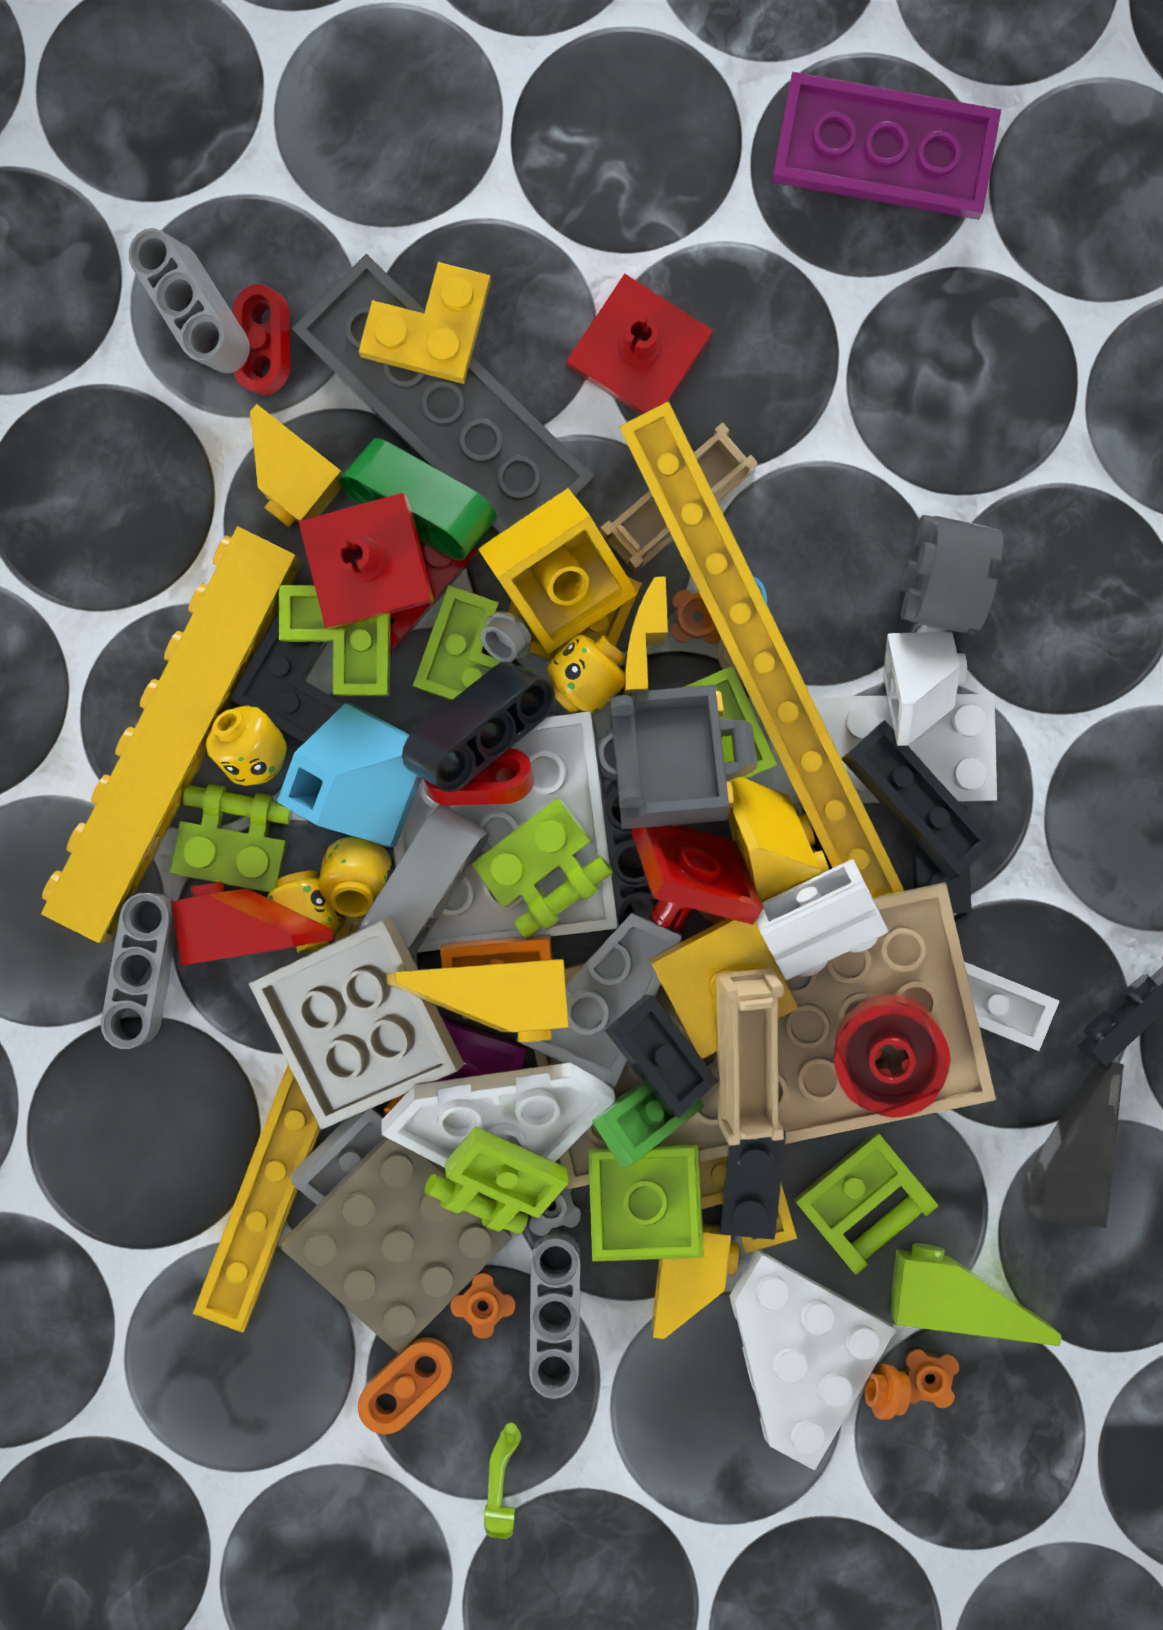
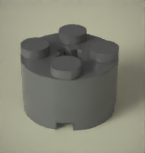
M922 515L915 535V546L920 547L916 561H906L901 577L900 591L906 592L902 605L901 619L950 631L975 634V630L980 631L985 623L996 591L998 579L992 578L993 563L991 560H1002V531L997 528L946 517Z

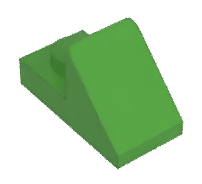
M641 1080L615 1096V1102L594 1118L592 1122L621 1168H624L638 1161L705 1106L701 1099H699L679 1118L672 1117L645 1082Z

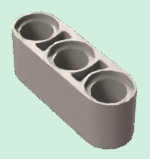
M156 228L144 229L139 232L130 244L129 262L183 351L190 358L221 373H233L239 370L249 356V340L196 254L185 244ZM193 295L191 303L186 308L188 299ZM219 336L218 344L212 350L214 340Z
M440 804L421 827L367 912L358 931L392 916L411 957H413L472 867L471 863L478 858L488 840L489 833L448 805Z
M138 893L130 897L123 904L120 912L101 1018V1031L104 1038L112 1046L119 1049H131L151 1041L158 1034L161 1026L176 943V932L171 908V901L174 900L163 893ZM149 901L159 907L162 916L160 925L152 932L146 930L139 920L141 908ZM137 955L146 957L152 966V975L146 984L136 982L130 973V964ZM127 1008L135 1010L141 1016L143 1027L137 1037L127 1035L121 1027V1016Z
M559 1229L550 1230L547 1235L539 1236L534 1243L531 1259L529 1375L531 1384L536 1392L542 1396L556 1399L569 1394L577 1384L579 1375L580 1321L579 1244L574 1236L567 1231ZM553 1246L563 1247L569 1252L571 1261L563 1269H549L541 1260L544 1250ZM558 1301L568 1307L570 1316L562 1323L552 1324L543 1319L540 1310L548 1302ZM556 1356L564 1359L570 1368L565 1375L551 1378L543 1374L539 1365L546 1358Z

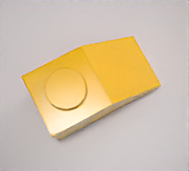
M256 404L250 411L258 488L269 500L264 508L288 528H290L294 521L299 523L298 521L320 516L342 489L339 480L343 473Z
M703 1223L704 1257L659 1259L651 1324L653 1338L665 1339L725 1291L727 1275H736L739 1243L730 1242L731 1235L720 1234V1225Z

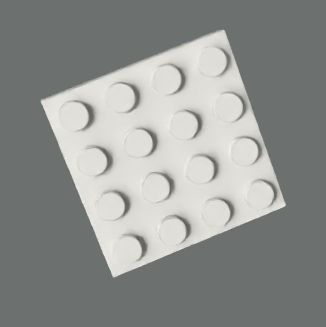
M591 711L546 717L539 725L511 747L525 753L531 763L534 785L526 797L511 804L449 806L489 833L488 840L478 858L553 800L561 798L593 841L579 852L577 857L584 866H587L601 855L610 865L603 813L604 787L598 757L595 715ZM423 778L421 779L398 843L394 847L396 867L427 818L440 805L430 798ZM472 866L417 952L440 950L442 943L522 937L523 935L516 928L514 921L529 910L528 905L520 897L509 907L503 908ZM560 867L541 881L538 886L547 896L566 882L568 878ZM611 875L598 884L600 890L587 900L581 897L559 914L560 921L548 930L541 927L531 936L546 934L559 936L617 929L619 922Z

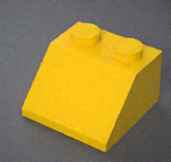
M569 488L478 548L548 654L638 594L591 516Z
M742 777L726 781L732 782L734 808H730L728 814L732 840L738 844L761 902L829 870L822 850L813 853L811 846L815 845V839L807 814L797 816L789 795Z

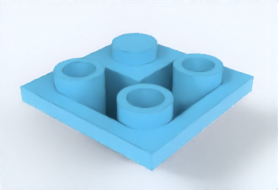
M345 703L295 751L277 802L317 826L388 847H395L422 779L409 771L403 764V746L410 735L353 703Z

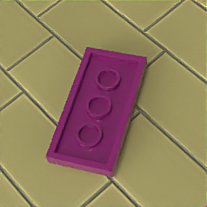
M792 72L771 182L979 220L984 210L1002 109Z

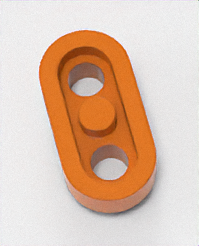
M423 1337L412 1341L400 1354H397L363 1388L358 1401V1414L362 1423L369 1430L378 1434H392L402 1429L447 1386L453 1370V1358L447 1346L435 1338ZM422 1356H429L435 1361L436 1368L431 1372H423L418 1368L416 1361ZM384 1393L391 1394L396 1399L397 1405L392 1409H384L379 1405L377 1397Z

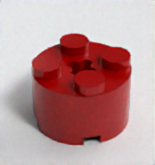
M885 994L865 999L849 1010L839 1023L835 1034L834 1064L838 1082L852 1102L880 1116L901 1118L916 1114L927 1108L941 1092L940 1090L949 1072L951 1062L950 1051L938 1021L926 1007L908 996ZM892 1044L895 1050L904 1048L905 1050L899 1053L900 1063L890 1066L887 1059L877 1060V1058L882 1056L881 1047Z

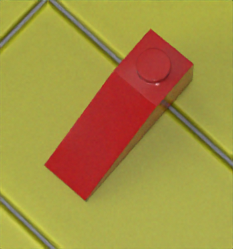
M223 882L191 887V898L171 901L181 966L333 940L331 928L249 889L225 892Z

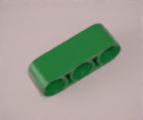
M378 438L373 439L339 480L344 492L358 505L405 493L409 499L418 539L454 560H464L497 519L495 509L482 495L393 444Z

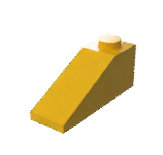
M563 959L386 973L387 985L501 1032H518V1042L552 1040L551 1029L569 1028Z

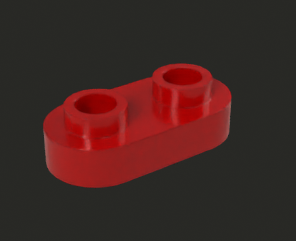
M254 284L246 287L238 294L232 308V313L246 333L250 343V353L247 361L239 370L233 373L237 382L242 387L259 395H270L284 386L290 373V311L287 301L280 293L266 285ZM270 309L269 319L262 324L261 317L263 313ZM270 361L271 366L268 373L262 376L263 366Z
M510 748L457 791L447 792L425 779L424 782L430 798L442 805L511 804L523 799L530 793L534 785V775L527 755L520 750Z

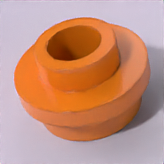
M881 1363L876 1367L874 1373L870 1374L865 1383L866 1403L872 1408L875 1417L881 1420H890L895 1415L902 1416L905 1414L911 1397L909 1377L904 1371H898L894 1365Z

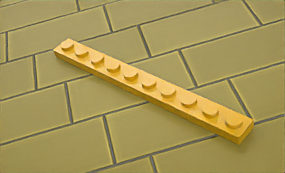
M669 401L619 426L832 868L854 859L872 898L904 891Z

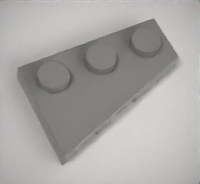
M633 911L566 984L569 1028L551 1029L552 1040L519 1043L563 1063H572L600 1080L616 1086L628 1060L604 1030L645 994L656 997L661 983L648 959L679 944L684 933L674 931L670 927L668 929L661 927L654 920Z

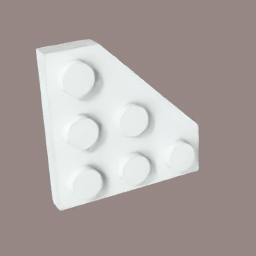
M572 1063L417 1084L382 1119V1135L445 1168L446 1160L476 1126L556 1162L593 1124L592 1120L615 1102L614 1088Z
M756 1249L729 1296L733 1313L740 1329L743 1342L742 1349L751 1386L755 1391L761 1415L760 1422L763 1435L770 1447L816 1470L896 1329L884 1319Z

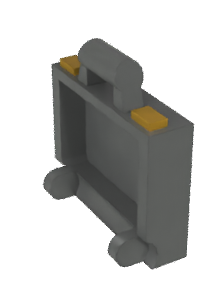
M715 685L636 691L629 696H610L622 829L728 821L729 809L734 808L732 782L726 781L748 775L755 771L758 766L752 725L742 720L719 718L723 717L721 691L716 692ZM722 736L732 737L734 762L724 763Z

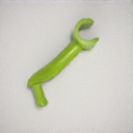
M514 1423L506 1424L505 1428L501 1431L489 1461L487 1505H485L484 1528L486 1534L491 1538L508 1539L513 1535L515 1507L503 1506L502 1498L505 1469L510 1457L521 1441V1433Z

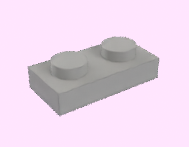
M373 1107L345 1119L289 1175L292 1184L318 1205L384 1137L382 1135V1119L385 1117L384 1114L376 1107Z

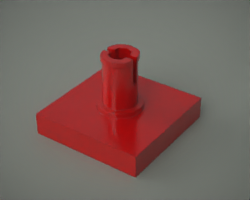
M624 273L567 359L566 367L642 415L670 401L711 339L713 330Z
M399 493L298 521L326 629L331 630L434 602L409 499L405 493Z
M681 825L633 828L631 830L653 898L659 900L651 911V916L658 925L668 929L671 924L672 930L681 931L692 909L751 925L755 923L763 909V905L736 841Z

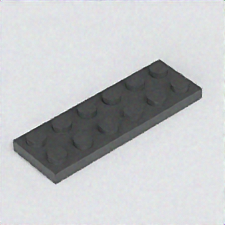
M367 253L292 328L294 335L426 464L482 495L496 511L497 519L491 527L498 534L567 488L577 498L595 480V475L472 356L464 384L361 358L358 351L372 300L425 313V310Z

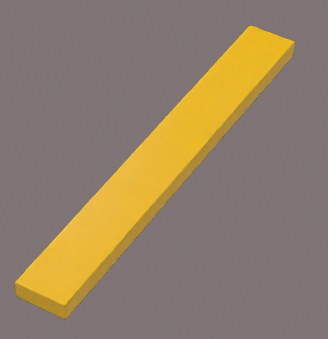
M344 916L343 925L338 931L334 942L357 932L365 916ZM287 1064L193 1311L194 1315L242 1333L247 1328L298 1193V1189L292 1184L289 1175L314 1151L322 1130L289 1064Z

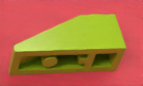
M914 1243L912 1244V1251L896 1249L888 1312L896 1325L1053 1346L1061 1345L1062 1335L1048 1322L950 1256H945L944 1248L930 1244Z

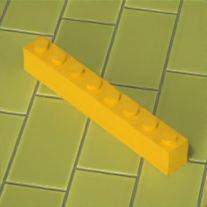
M238 526L232 537L226 535L219 543L213 557V564L217 567L208 585L201 583L198 586L188 607V611L193 614L184 632L177 631L168 643L164 659L169 662L159 680L152 679L146 687L140 700V707L144 711L136 727L130 726L125 730L116 747L115 754L120 758L111 776L105 774L94 789L91 803L96 806L87 823L81 822L73 831L66 848L71 855L63 871H55L44 888L42 899L47 902L41 914L97 943L112 942L117 932L123 904L130 897L134 896L139 889L183 802L186 786L192 784L207 754L206 740L209 730L215 719L221 713L230 709L233 701L228 697L279 612V585H292L303 564L295 554Z

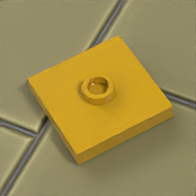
M727 918L648 959L692 1047L701 1059L717 1051V973L772 968L783 985V997H777L778 1019L798 1009L756 921L751 925Z

